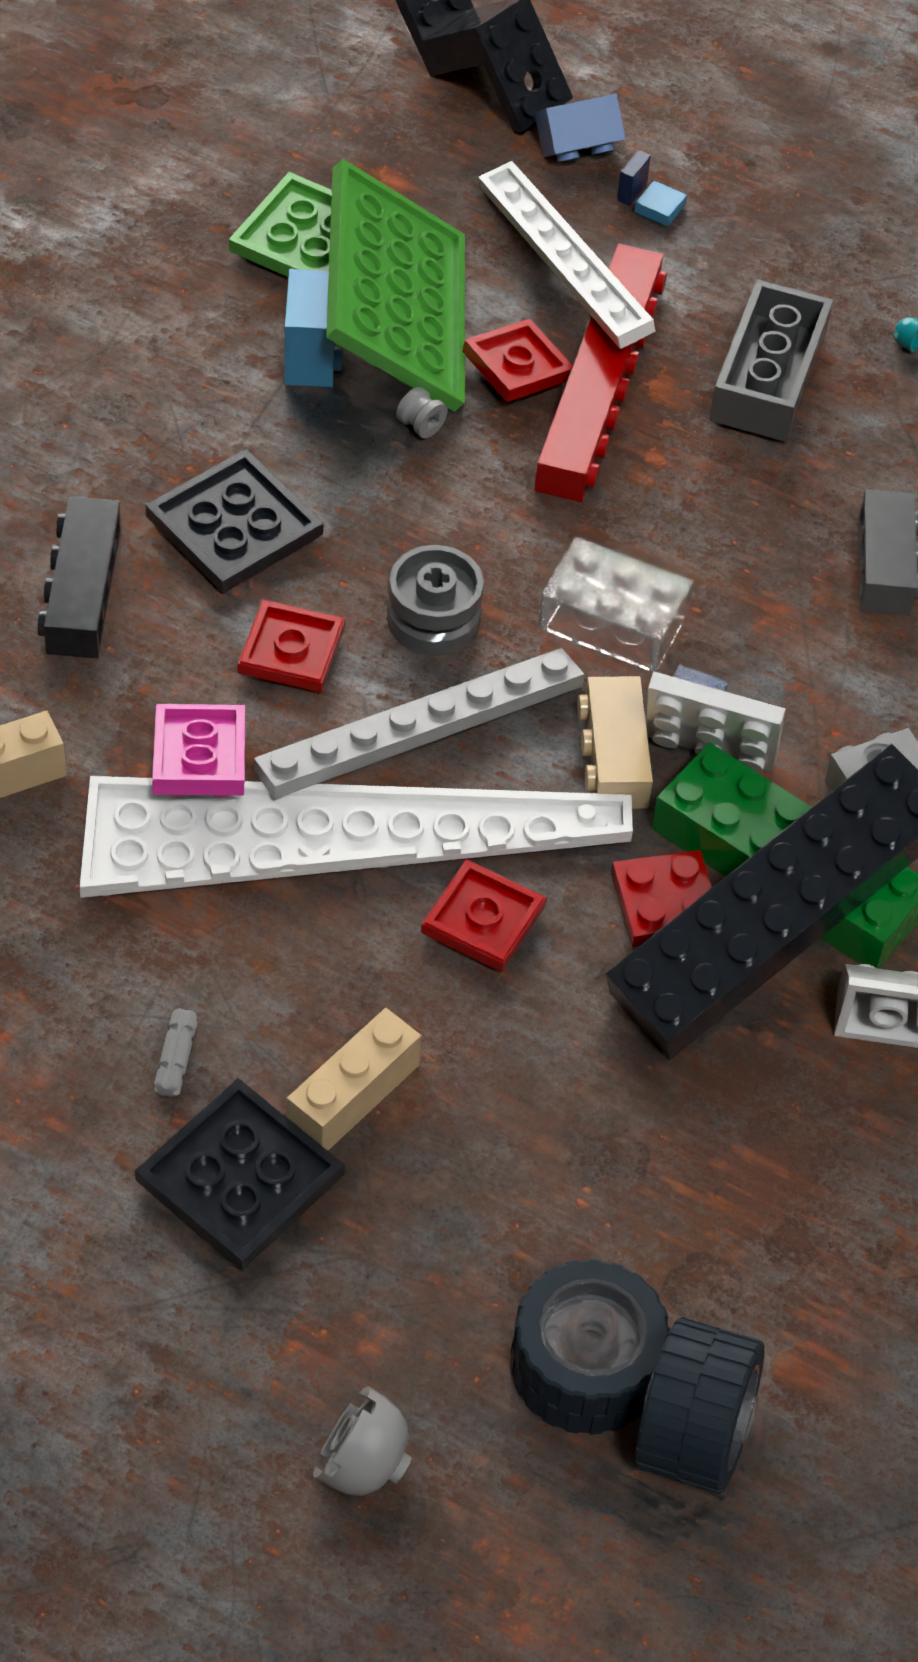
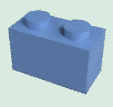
M617 94L545 108L534 112L543 157L556 155L557 162L579 158L578 150L590 147L592 155L614 150V142L625 140Z

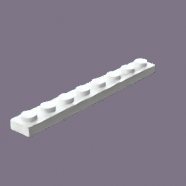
M513 161L478 177L481 189L620 349L656 332L653 318Z

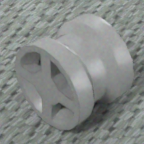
M415 387L400 401L396 411V418L404 425H412L414 432L418 436L427 439L441 428L447 417L448 408L440 400L430 399V393L424 388Z

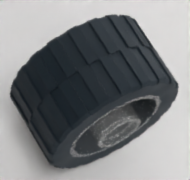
M601 1259L568 1261L559 1267L554 1266L545 1271L542 1277L535 1279L528 1287L527 1294L522 1296L518 1306L510 1353L512 1354L510 1361L511 1375L514 1376L515 1388L519 1396H522L526 1401V1406L534 1414L537 1413L541 1416L544 1422L575 1434L581 1432L595 1435L609 1430L616 1431L623 1428L628 1422L639 1418L643 1413L649 1386L663 1344L670 1331L666 1308L662 1306L659 1300L660 1296L655 1289L650 1287L644 1281V1278L636 1272L632 1273L625 1269L624 1266L614 1262H602Z
M684 1317L674 1322L663 1344L645 1396L635 1454V1461L639 1470L717 1494H721L726 1490L734 1474L742 1448L750 1435L759 1399L757 1393L765 1357L763 1341Z

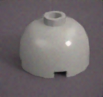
M369 1386L359 1392V1394L367 1398L360 1408L352 1403L349 1404L324 1444L320 1455L325 1458L330 1457L325 1470L322 1471L315 1466L313 1471L314 1479L345 1495L364 1496L376 1492L387 1480L396 1484L406 1472L412 1458L409 1454L405 1453L409 1440L405 1417L393 1402Z

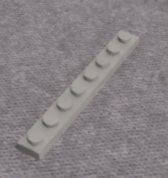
M559 648L255 757L254 772L273 798L277 799L583 687L584 673L563 648Z

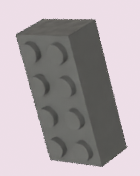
M757 279L715 385L709 421L787 442L827 333L833 299Z

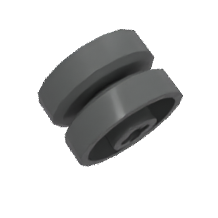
M442 545L419 546L404 553L393 564L389 577L387 621L391 634L404 647L415 653L430 656L452 654L467 647L477 636L481 622V602L484 591V579L481 568L471 556L453 547Z

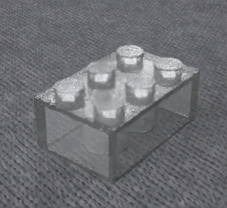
M575 537L541 594L538 628L648 671L656 672L688 615L694 581Z

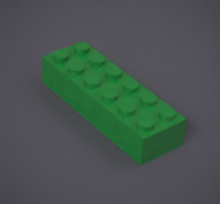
M709 742L657 797L652 830L686 852L701 850L705 864L726 877L812 807ZM908 867L905 868L824 934L821 939L859 964H867L880 969L918 924V873Z

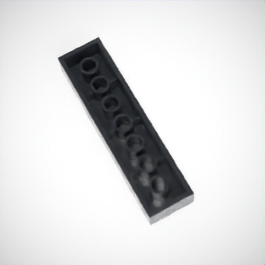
M891 743L606 973L609 993L669 1060L918 859V769Z

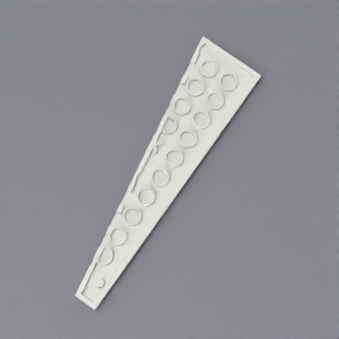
M90 776L80 878V898L631 842L633 833L631 795L315 784L274 799L262 782L245 781L244 795H231L228 797L184 795L172 797L152 794V778Z

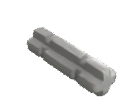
M178 1008L172 1012L169 1022L170 1030L166 1034L159 1062L160 1068L157 1070L154 1081L155 1092L160 1096L173 1098L180 1094L183 1083L182 1075L185 1074L193 1043L191 1039L195 1035L197 1027V1015L192 1010Z

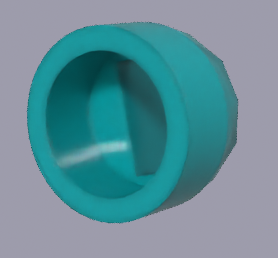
M912 317L903 318L895 326V341L906 350L915 352L918 349V319Z

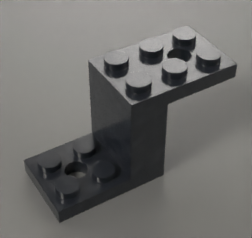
M395 0L429 75L435 76L483 65L514 133L523 132L536 123L534 112L564 105L573 99V95L531 0H503L474 8L471 0ZM526 72L531 75L533 80L531 91L527 89L524 82Z

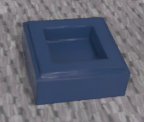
M639 150L621 170L617 195L619 202L630 206L647 185L651 155Z

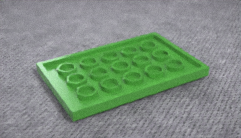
M342 158L333 167L326 338L333 341L337 346L343 347L361 357L370 365L376 366L392 375L401 383L412 388H424L430 393V399L440 400L448 409L455 412L465 404V354L462 352L465 341V234Z

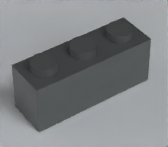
M865 489L858 517L859 611L910 616L913 601L918 599V542H916V536H918V511H915V493Z

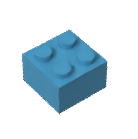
M289 269L285 320L284 385L333 387L334 371H342L343 347L335 346L333 341L326 338L329 271Z

